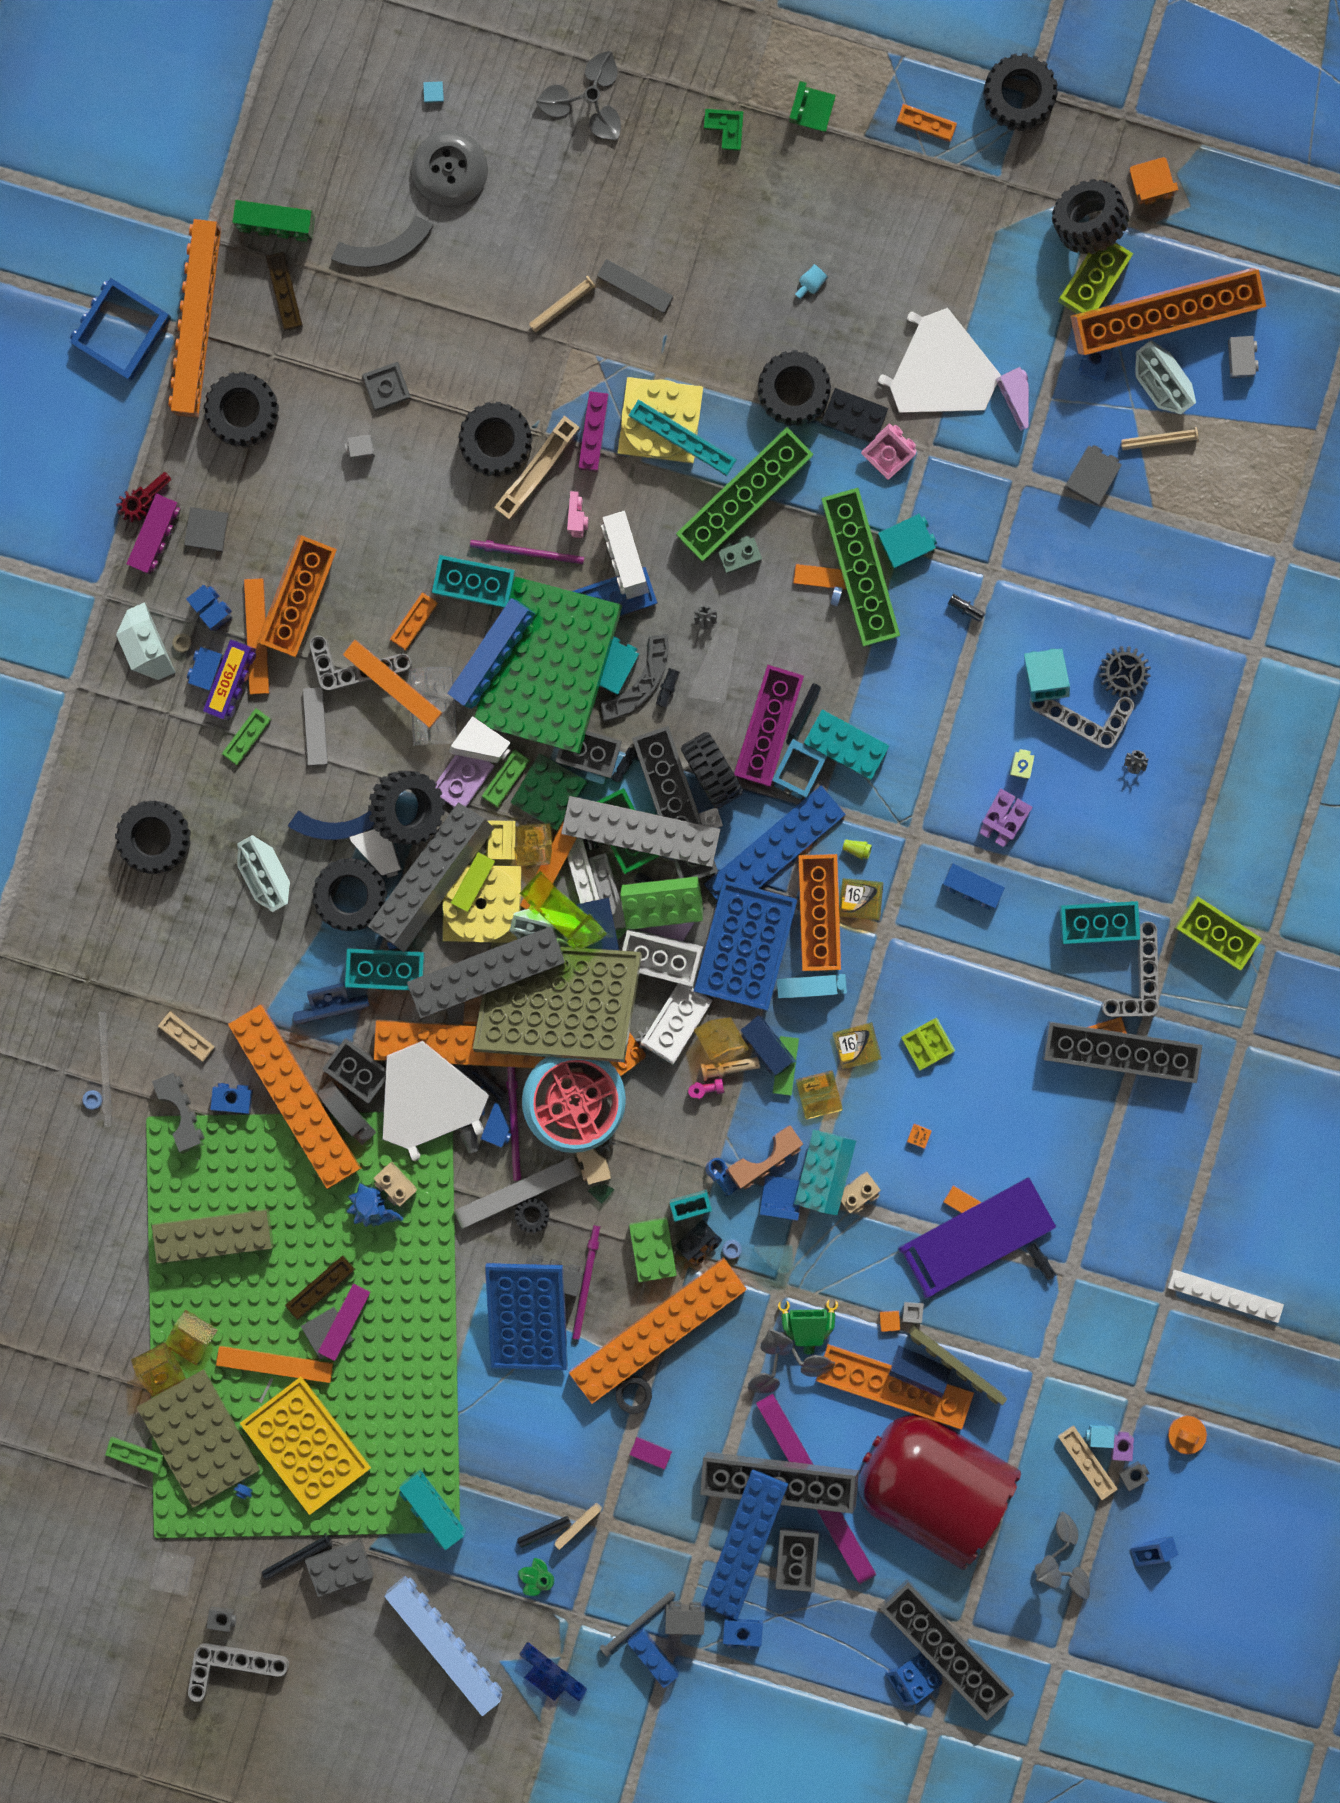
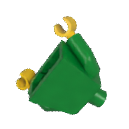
M829 1300L826 1302L825 1305L828 1312L826 1309L790 1310V1313H788L790 1303L787 1301L788 1307L783 1310L779 1302L778 1308L782 1311L781 1320L784 1332L791 1340H795L796 1346H803L805 1354L815 1353V1346L823 1345L824 1339H827L835 1328L836 1313H834V1310L838 1307L837 1301H835L834 1308L829 1307Z

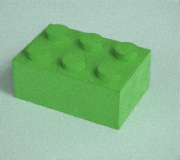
M668 1217L630 1223L629 1227L638 1281L642 1282L677 1276Z

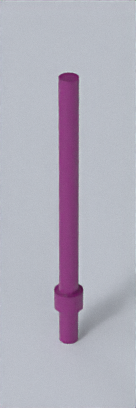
M486 540V542L470 541V547L485 549L486 552L499 551L584 564V557L497 544L490 540Z
M507 1067L508 1081H506V1088L509 1090L513 1181L521 1180L516 1096L518 1081L515 1077V1067Z
M593 1225L591 1239L588 1240L587 1248L589 1250L573 1330V1339H580L595 1254L596 1250L599 1249L600 1243L598 1238L601 1226Z

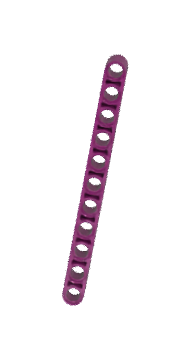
M772 1393L758 1401L756 1404L788 1461L814 1465L774 1394ZM816 1509L858 1583L861 1585L875 1577L876 1573L842 1513Z

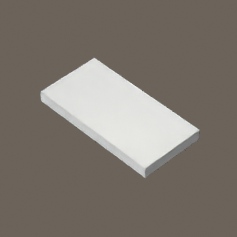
M680 983L675 987L640 1044L672 1065L713 1001L701 993L694 992L692 987Z

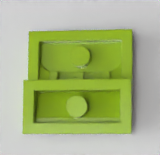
M937 1017L901 1037L919 1070L955 1051Z

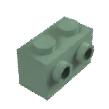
M747 536L739 539L738 544L732 546L731 543L720 547L721 550L718 551L726 574L762 561L754 538L750 539Z

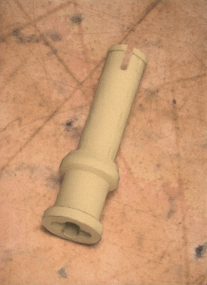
M755 1057L726 1063L717 1061V1063L710 1065L701 1064L703 1079L706 1081L707 1078L719 1076L723 1078L724 1074L760 1069L759 1059Z

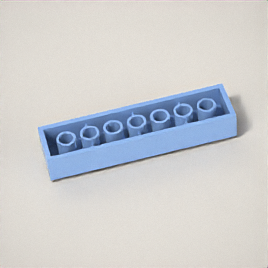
M404 1576L387 1590L384 1597L481 1716L485 1715L501 1701V1687L497 1682L493 1683L489 1679L490 1674L484 1667L480 1668L476 1663L478 1661L476 1656L472 1652H467L464 1648L466 1645L460 1637L456 1638L452 1633L454 1630L449 1623H444L441 1620L440 1612L435 1607L432 1609L428 1604L429 1599L423 1592L421 1594L416 1589L417 1584L414 1580Z

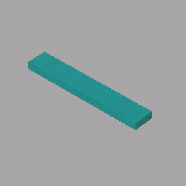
M639 399L628 417L725 476H728L737 461L734 457Z

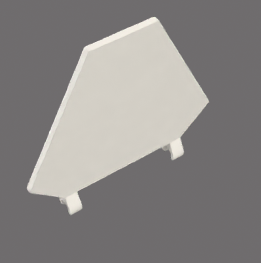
M948 308L924 317L910 312L907 320L918 324V327L894 379L883 374L878 379L880 384L890 387L899 413L985 410L997 385L996 379L1001 376L997 369Z
M423 1041L387 1055L383 1139L407 1148L412 1160L416 1161L420 1159L417 1145L472 1123L476 1135H480L483 1133L484 1128L479 1118L489 1095Z

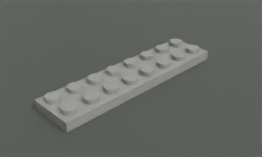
M569 796L561 834L712 867L720 829Z

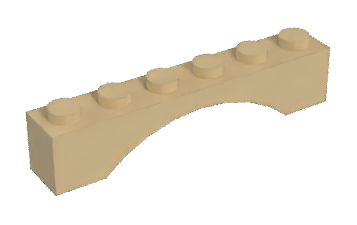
M564 416L531 463L496 504L495 510L511 521L578 434L580 427Z
M582 1066L570 1069L571 1072L583 1073ZM569 1078L561 1082L562 1088H568L571 1084ZM572 1096L569 1103L576 1105V1101L579 1099ZM580 1114L577 1117L579 1123H581ZM574 1129V1132L571 1133L572 1139L581 1138L577 1129ZM595 1149L577 1152L578 1161L583 1162L584 1169L581 1170L583 1180L588 1181V1185L611 1179L606 1158Z

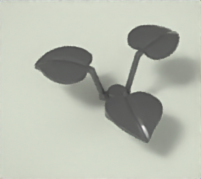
M611 51L600 53L587 63L585 76L587 79L594 81V83L583 94L568 99L569 93L565 87L551 85L537 98L536 103L544 113L553 117L565 116L570 110L569 102L584 99L586 103H594L597 113L593 114L589 120V127L592 133L600 138L617 140L620 135L621 122L617 111L611 106H605L600 111L597 101L600 97L597 83L601 86H608L617 77V66Z
M769 1328L760 1347L764 1353L775 1354L772 1374L760 1373L754 1376L748 1383V1390L756 1393H771L779 1388L780 1381L774 1378L779 1354L785 1356L792 1351L798 1364L802 1366L801 1373L809 1377H818L828 1373L835 1366V1362L820 1355L810 1356L802 1362L792 1340L785 1332L779 1333Z
M1060 1512L1056 1523V1531L1059 1538L1065 1542V1545L1053 1555L1044 1557L1041 1563L1035 1565L1036 1581L1044 1583L1051 1588H1057L1061 1585L1062 1576L1071 1577L1069 1585L1072 1591L1080 1598L1088 1599L1090 1595V1582L1086 1572L1080 1567L1073 1568L1072 1573L1060 1572L1058 1564L1054 1559L1069 1547V1544L1075 1545L1078 1541V1529L1075 1522L1069 1515Z

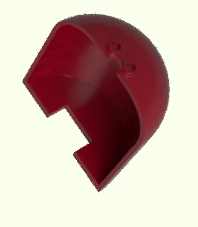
M917 1414L902 1416L891 1422L881 1436H876L872 1443V1446L875 1448L872 1453L867 1452L862 1460L864 1465L858 1477L860 1500L873 1517L961 1570H965L968 1566L966 1563L972 1564L978 1555L976 1551L978 1548H984L1002 1519L1008 1505L1006 1501L1013 1497L1017 1488L1015 1481L1020 1480L1021 1471L938 1421Z

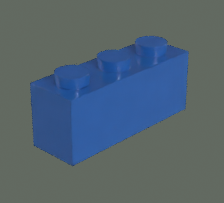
M953 863L942 885L946 886V891L953 894L956 891L963 894L962 898L973 902L975 899L981 902L979 906L988 910L991 907L996 908L1005 887Z
M643 1627L628 1639L629 1646L663 1688L679 1676V1671Z

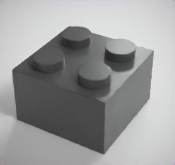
M671 1601L670 1604H666L665 1634L704 1635L705 1606H701V1602L696 1601L689 1602V1604H682L681 1601Z

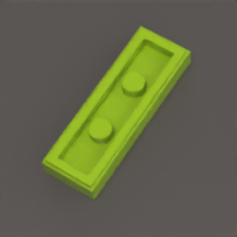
M478 852L451 903L468 912L495 861Z

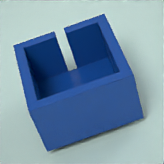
M202 585L186 600L197 613H200L199 616L211 630L216 631L232 618L230 615L232 610L226 603L218 600L220 595L214 588Z

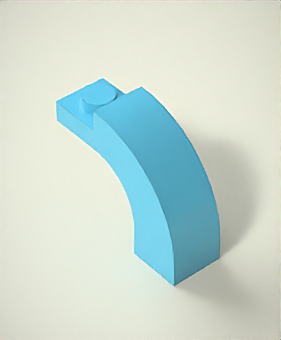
M846 975L777 979L778 998L847 993Z

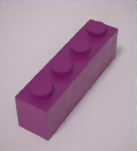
M589 391L579 470L599 471L609 394Z
M156 493L126 563L127 565L147 574H151V571L154 572L158 565L157 557L163 553L166 546L164 543L166 536L169 537L173 530L172 522L174 518H178L181 511L178 502Z

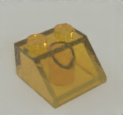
M731 1017L709 1020L694 1029L715 1068L749 1049Z
M185 1310L174 1325L164 1346L197 1365L218 1330L211 1324L198 1318L195 1314Z
M165 1342L131 1359L136 1377L152 1397L186 1379L174 1353Z

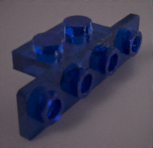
M529 1642L524 1645L519 1655L533 1665L525 1675V1679L553 1701L564 1690L577 1701L583 1698L587 1688L582 1683L578 1682Z

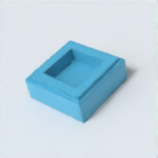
M443 81L423 82L425 103L444 102Z
M588 772L585 778L586 780L603 785L606 781L604 776Z

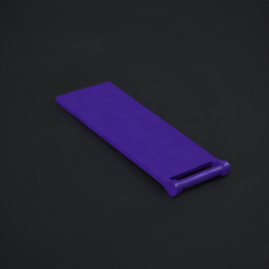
M1027 1177L899 1246L897 1249L904 1255L926 1299L1055 1229L1056 1225L1031 1179ZM914 1246L935 1287H929L909 1250L911 1247Z

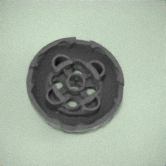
M445 130L436 132L421 142L414 153L411 171L417 190L426 200L437 206L451 208L465 205L479 195L487 180L488 164L483 149L471 136L459 131ZM444 150H449L451 155L444 157L442 153ZM460 161H465L466 167L460 168L458 166V163ZM452 164L450 170L445 168L446 165ZM435 165L440 168L438 173L432 172V167ZM454 177L456 181L454 184H449L447 179Z

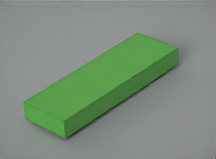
M255 708L225 748L222 755L238 766L272 719Z
M514 749L482 797L498 807L530 760Z
M780 1036L781 1042L796 1060L799 1038ZM796 1062L780 1075L775 1076L773 1093L792 1095Z
M115 1437L110 1438L105 1454L107 1457L155 1474L160 1473L165 1458L163 1454Z

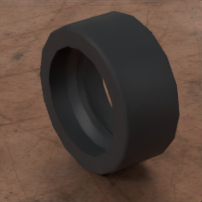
M631 1376L618 1385L616 1401L623 1411L630 1414H638L645 1411L651 1403L652 1389L643 1378ZM630 1384H638L645 1391V1399L638 1406H630L623 1399V1391Z

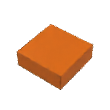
M899 1310L880 1312L881 1332L900 1330Z

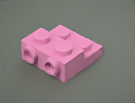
M890 423L861 452L888 480L916 455L915 443L910 438L906 440L902 436V430L897 425L892 426Z
M570 491L567 531L572 537L583 538L584 530H588L589 519L585 517L584 512H580L582 511V497H579L578 492Z

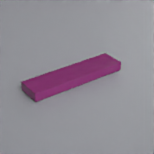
M354 1283L352 1284L318 1353L333 1361L336 1360L370 1294L369 1291Z

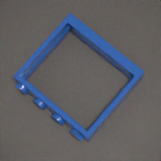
M110 277L109 281L106 280L102 284L100 295L92 300L90 311L82 316L80 320L81 325L78 330L75 329L72 332L70 343L131 382L171 319V316ZM113 287L159 315L125 370L79 342Z

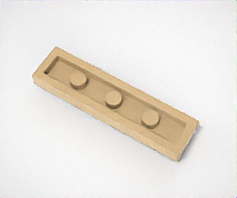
M1074 1425L1058 1435L1101 1500L1118 1490Z

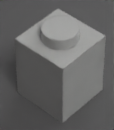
M371 435L348 438V443H345L346 453L352 459L375 456Z

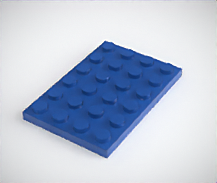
M723 880L693 991L768 1010L798 899Z
M486 1263L485 1274L491 1368L567 1370L563 1265Z

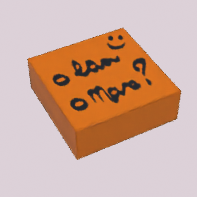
M913 1124L907 1142L925 1148L932 1130Z

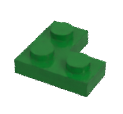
M705 109L704 129L723 131L722 150L741 151L744 111Z

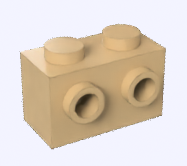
M390 1162L374 1177L376 1181L374 1183L380 1191L385 1190L389 1195L387 1198L394 1206L396 1204L401 1206L418 1190L393 1162Z
M865 1171L845 1186L841 1202L849 1213L854 1211L856 1214L864 1208L863 1204L866 1201L872 1202L880 1196L878 1192L881 1190L868 1172Z

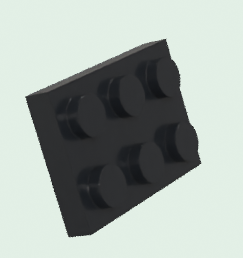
M835 388L821 424L871 443L876 438V435L879 434L889 408Z

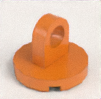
M1185 1415L1171 1423L1168 1430V1438L1172 1447L1178 1452L1193 1454L1202 1449L1206 1443L1207 1433L1205 1426L1199 1419L1194 1416Z

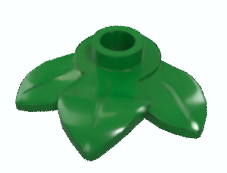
M534 1558L532 1567H524L518 1571L520 1579L526 1584L523 1589L525 1595H539L542 1590H549L554 1585V1576L548 1571L547 1564L541 1559ZM543 1577L547 1579L546 1584L542 1582Z

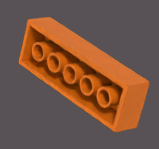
M302 535L297 536L257 643L296 657L337 549Z
M837 854L799 855L802 971L841 970Z

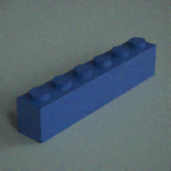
M511 598L447 694L465 707L472 709L473 706H476L482 693L490 686V681L494 675L500 671L504 660L511 655L514 645L521 640L522 633L526 627L530 626L533 622L535 613L519 601Z

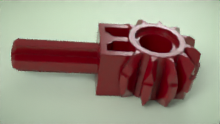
M163 472L145 489L140 486L136 491L132 490L131 496L125 491V499L119 496L123 503L116 504L117 507L122 508L118 511V514H124L123 520L125 521L130 517L131 523H134L135 517L139 522L142 521L140 515L147 516L143 509H150V505L153 502L152 497L172 480L166 472ZM131 502H137L138 504L135 511L128 509Z

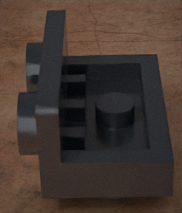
M702 1219L675 1246L690 1263L696 1266L702 1263L706 1256L719 1246L722 1239Z

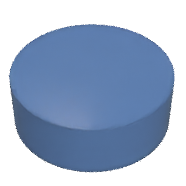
M836 586L834 588L831 605L838 606L842 592L841 587Z
M95 1090L88 1091L83 1096V1104L90 1110L99 1108L103 1102L102 1095Z
M728 1240L724 1243L723 1254L725 1257L736 1259L740 1256L742 1248L738 1241Z

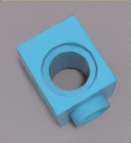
M1090 1425V1430H1086V1441L1089 1442L1090 1447L1114 1448L1115 1429L1113 1426Z

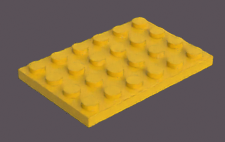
M299 1377L240 1422V1425L309 1515L371 1469V1466L302 1377Z

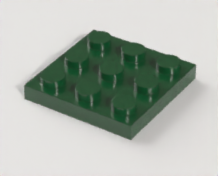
M539 753L510 803L559 831L565 819L569 796L579 798L588 781Z

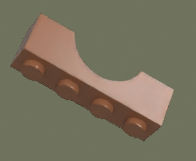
M791 1125L785 1127L772 1137L773 1151L768 1159L761 1163H751L742 1158L725 1169L738 1188L744 1187V1189H747L754 1184L753 1179L758 1176L760 1178L764 1177L770 1172L769 1168L773 1165L778 1167L786 1161L784 1159L789 1154L794 1156L801 1151L800 1146L803 1143Z

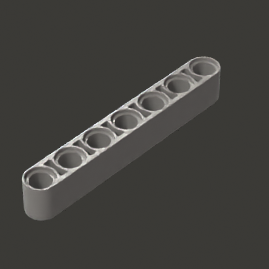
M573 1156L454 1210V1213L461 1228H464L575 1178L582 1173Z

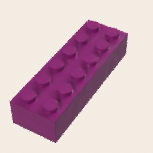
M767 664L734 772L736 777L768 787L771 786L804 675Z

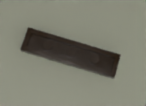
M285 252L267 255L266 260L284 331L303 327Z
M342 1255L290 1300L285 1307L298 1320L350 1275L355 1268Z

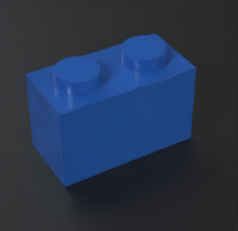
M203 647L196 650L193 661H195L194 667L190 668L187 674L188 683L211 691L224 655Z

